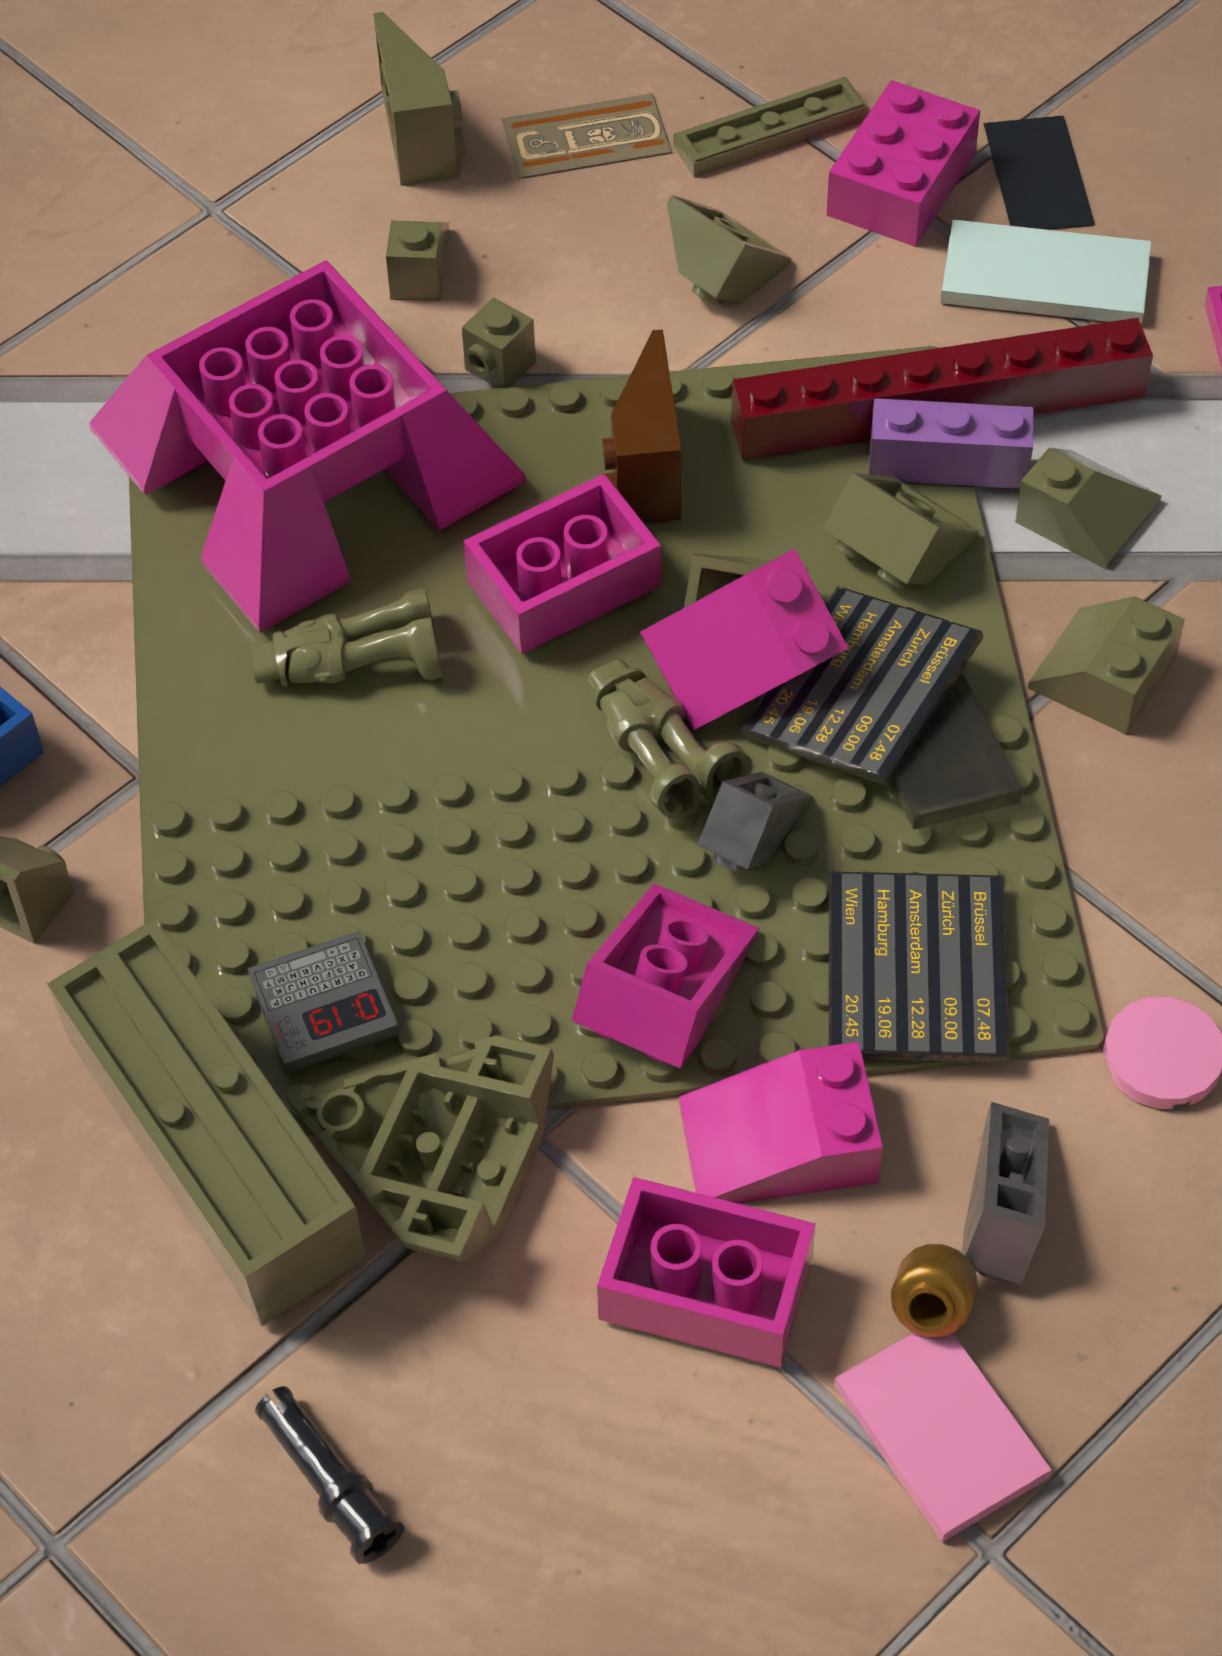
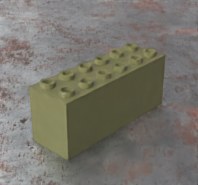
M155 919L47 983L70 1043L261 1327L367 1258L356 1206Z

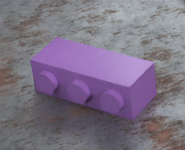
M874 399L869 474L896 477L908 483L1020 489L1021 480L1029 472L1033 451V407Z

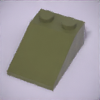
M384 12L373 13L381 89L400 185L458 177L456 157L465 156L461 127H454L453 122L455 120H462L458 90L449 91L445 70Z

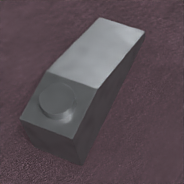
M991 1102L987 1112L964 1226L962 1254L970 1260L974 1270L982 1276L992 1279L1000 1278L1021 1285L1045 1229L1049 1118L995 1102Z

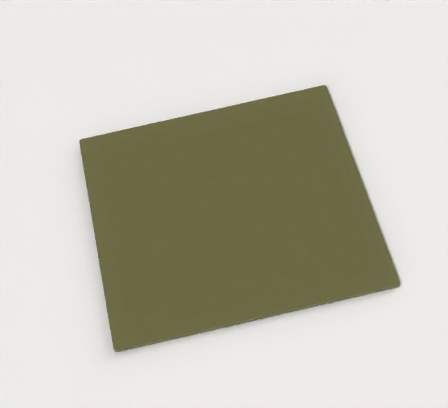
M926 346L669 371L682 450L681 520L644 523L661 545V586L522 655L467 582L463 541L590 481L603 473L612 472V470H604L602 438L611 437V414L630 375L450 393L526 475V482L440 531L384 469L324 502L350 574L351 582L262 633L258 632L201 562V554L225 484L224 478L208 461L155 491L144 495L129 477L144 924L155 919L307 1137L315 1135L290 1106L286 1096L309 1090L311 1096L339 1089L345 1087L344 1079L433 1053H438L440 1059L475 1049V1041L495 1035L552 1048L554 1058L547 1110L682 1096L795 1051L831 1046L832 873L1000 877L1007 1049L1005 1060L1095 1051L1102 1046L1104 1038L1103 1028L974 486L904 482L980 531L975 540L929 585L907 584L905 589L899 588L882 579L877 574L880 567L866 557L863 561H859L838 550L835 547L838 539L822 529L852 473L869 474L870 440L742 460L731 424L733 379L935 349L938 347ZM795 548L804 566L809 567L808 573L826 606L838 588L978 631L974 638L980 639L887 784L746 736L749 729L744 727L768 691L695 730L691 729L684 716L683 722L696 741L705 750L721 742H731L739 746L748 759V767L744 776L762 771L811 795L807 806L769 861L751 869L745 868L743 872L733 871L717 864L712 859L713 852L697 845L713 807L702 795L700 805L695 814L686 818H668L653 805L649 792L654 781L652 776L635 752L622 750L614 743L610 734L606 731L607 722L604 715L594 703L595 691L587 682L589 674L596 668L614 660L622 659L630 668H640L648 679L659 686L664 692L674 696L640 632L684 608L693 554L750 557L772 561ZM426 587L442 666V679L426 680L421 676L416 665L411 660L397 658L374 662L348 672L346 680L336 683L315 682L295 684L289 680V686L283 687L280 680L256 684L250 652L251 645L273 641V633L278 631L284 633L304 621L315 620L323 615L333 613L337 620L352 617L391 604L412 589ZM392 630L375 633V634H372V635L363 637V638H361V639H365V638L377 636V635H380V634H383V633H386V632H389V631H392ZM658 742L672 764H682L665 742ZM653 883L759 928L752 947L705 1034L681 1068L669 1063L655 1061L644 1052L614 1039L601 1037L591 1029L571 1021L588 961ZM360 931L397 1021L399 1036L286 1074L251 984L247 968ZM863 1057L867 1076L1005 1061Z

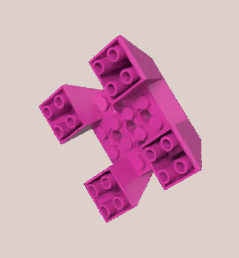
M327 260L147 354L89 422L90 430L144 495L155 491L208 461L224 478L225 484L201 554V562L259 633L351 582L350 574L324 502L384 469L440 531L526 482V475Z

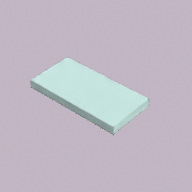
M952 220L941 303L1105 322L1139 318L1142 326L1151 241Z

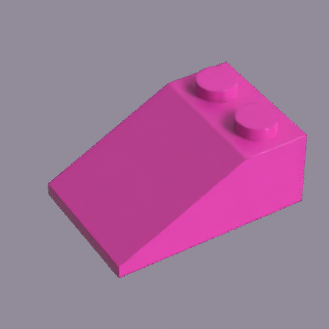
M795 548L640 632L671 692L682 703L685 718L692 730L848 649Z
M653 883L588 961L571 1021L591 1029L601 1037L614 1039L644 1052L655 1061L669 1063L681 1068L705 1034L752 947L759 928Z
M859 1042L798 1050L679 1097V1107L695 1193L734 1203H742L879 1183L883 1146Z

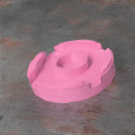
M1146 997L1126 1005L1112 1019L1103 1048L1104 1060L1110 1069V1077L1116 1087L1135 1102L1156 1109H1174L1175 1104H1185L1187 1102H1190V1106L1202 1101L1217 1086L1222 1071V1033L1213 1019L1193 1003L1173 997Z

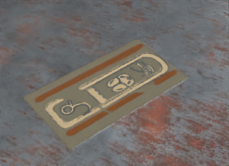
M652 93L501 118L518 178L671 152Z

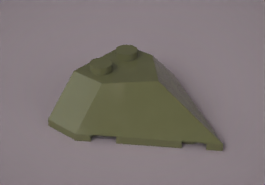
M495 1035L475 1041V1049L440 1059L438 1053H433L344 1079L345 1087L315 1096H311L309 1090L286 1096L290 1106L405 1248L464 1262L500 1239L544 1137L554 1053L550 1047Z

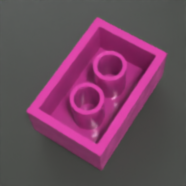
M891 80L829 171L826 215L916 247L976 154L980 110Z
M605 474L463 541L467 582L521 655L661 586V545Z
M633 1177L597 1285L598 1319L781 1368L813 1259L816 1223Z

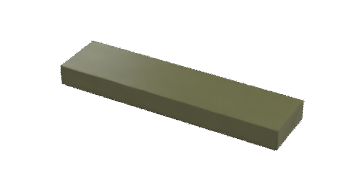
M845 76L674 133L673 147L693 177L862 121L867 116V105Z

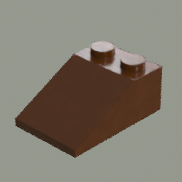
M663 329L652 330L611 414V437L602 438L604 470H612V472L603 474L606 475L643 523L681 520L682 450Z

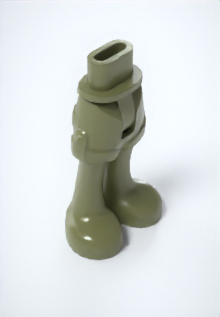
M426 587L412 589L391 604L352 617L337 620L333 613L323 615L315 620L301 622L298 626L284 633L281 631L273 633V641L250 646L256 684L280 680L283 687L289 686V680L295 684L315 682L336 683L346 680L348 672L374 662L397 658L411 660L416 665L421 676L426 680L431 681L443 678ZM392 630V631H389V632H386V633H383V634H380V635H377V636H373V637L361 639V638H363V637H366V636H369V635H372V634H375V633Z
M617 659L596 668L589 674L587 682L595 691L594 703L604 715L607 722L606 731L610 734L616 745L622 750L635 752L654 780L649 791L651 801L664 816L668 818H686L695 814L700 805L701 795L708 803L713 805L723 781L745 775L748 759L743 750L731 742H721L705 750L696 741L683 722L685 711L682 703L648 679L640 668H630L624 660ZM658 742H665L682 764H672Z

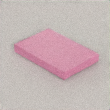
M912 1333L835 1377L834 1388L942 1543L1050 1478L1052 1469L954 1334L942 1338H925Z

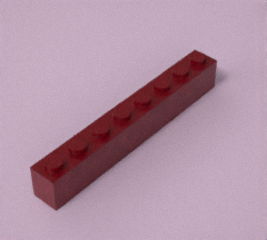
M1131 318L733 379L731 424L741 458L746 460L869 441L871 438L874 399L1033 407V415L1145 398L1153 353L1139 318Z

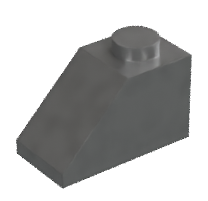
M762 771L723 781L697 845L713 852L712 859L714 862L733 871L743 872L745 868L751 869L765 864L805 809L811 795Z

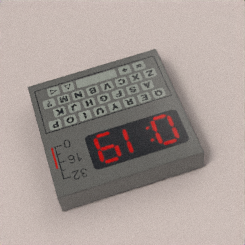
M360 931L247 968L251 984L286 1074L399 1036L397 1021Z

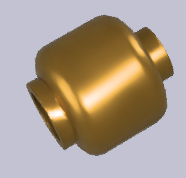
M926 1244L915 1248L901 1261L891 1289L892 1309L898 1321L910 1332L925 1338H942L957 1332L969 1318L978 1290L977 1274L970 1260L955 1248L944 1244Z

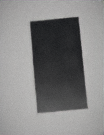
M1064 115L983 123L1010 226L1053 229L1094 225Z

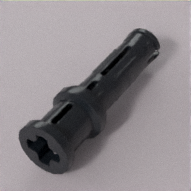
M281 1386L272 1390L279 1400L277 1407L268 1394H266L258 1402L255 1413L260 1420L264 1421L319 1494V1513L327 1522H335L352 1544L350 1554L358 1564H366L383 1556L399 1541L404 1532V1525L396 1515H387L372 1496L373 1485L364 1474L349 1471L293 1397V1393L288 1387Z

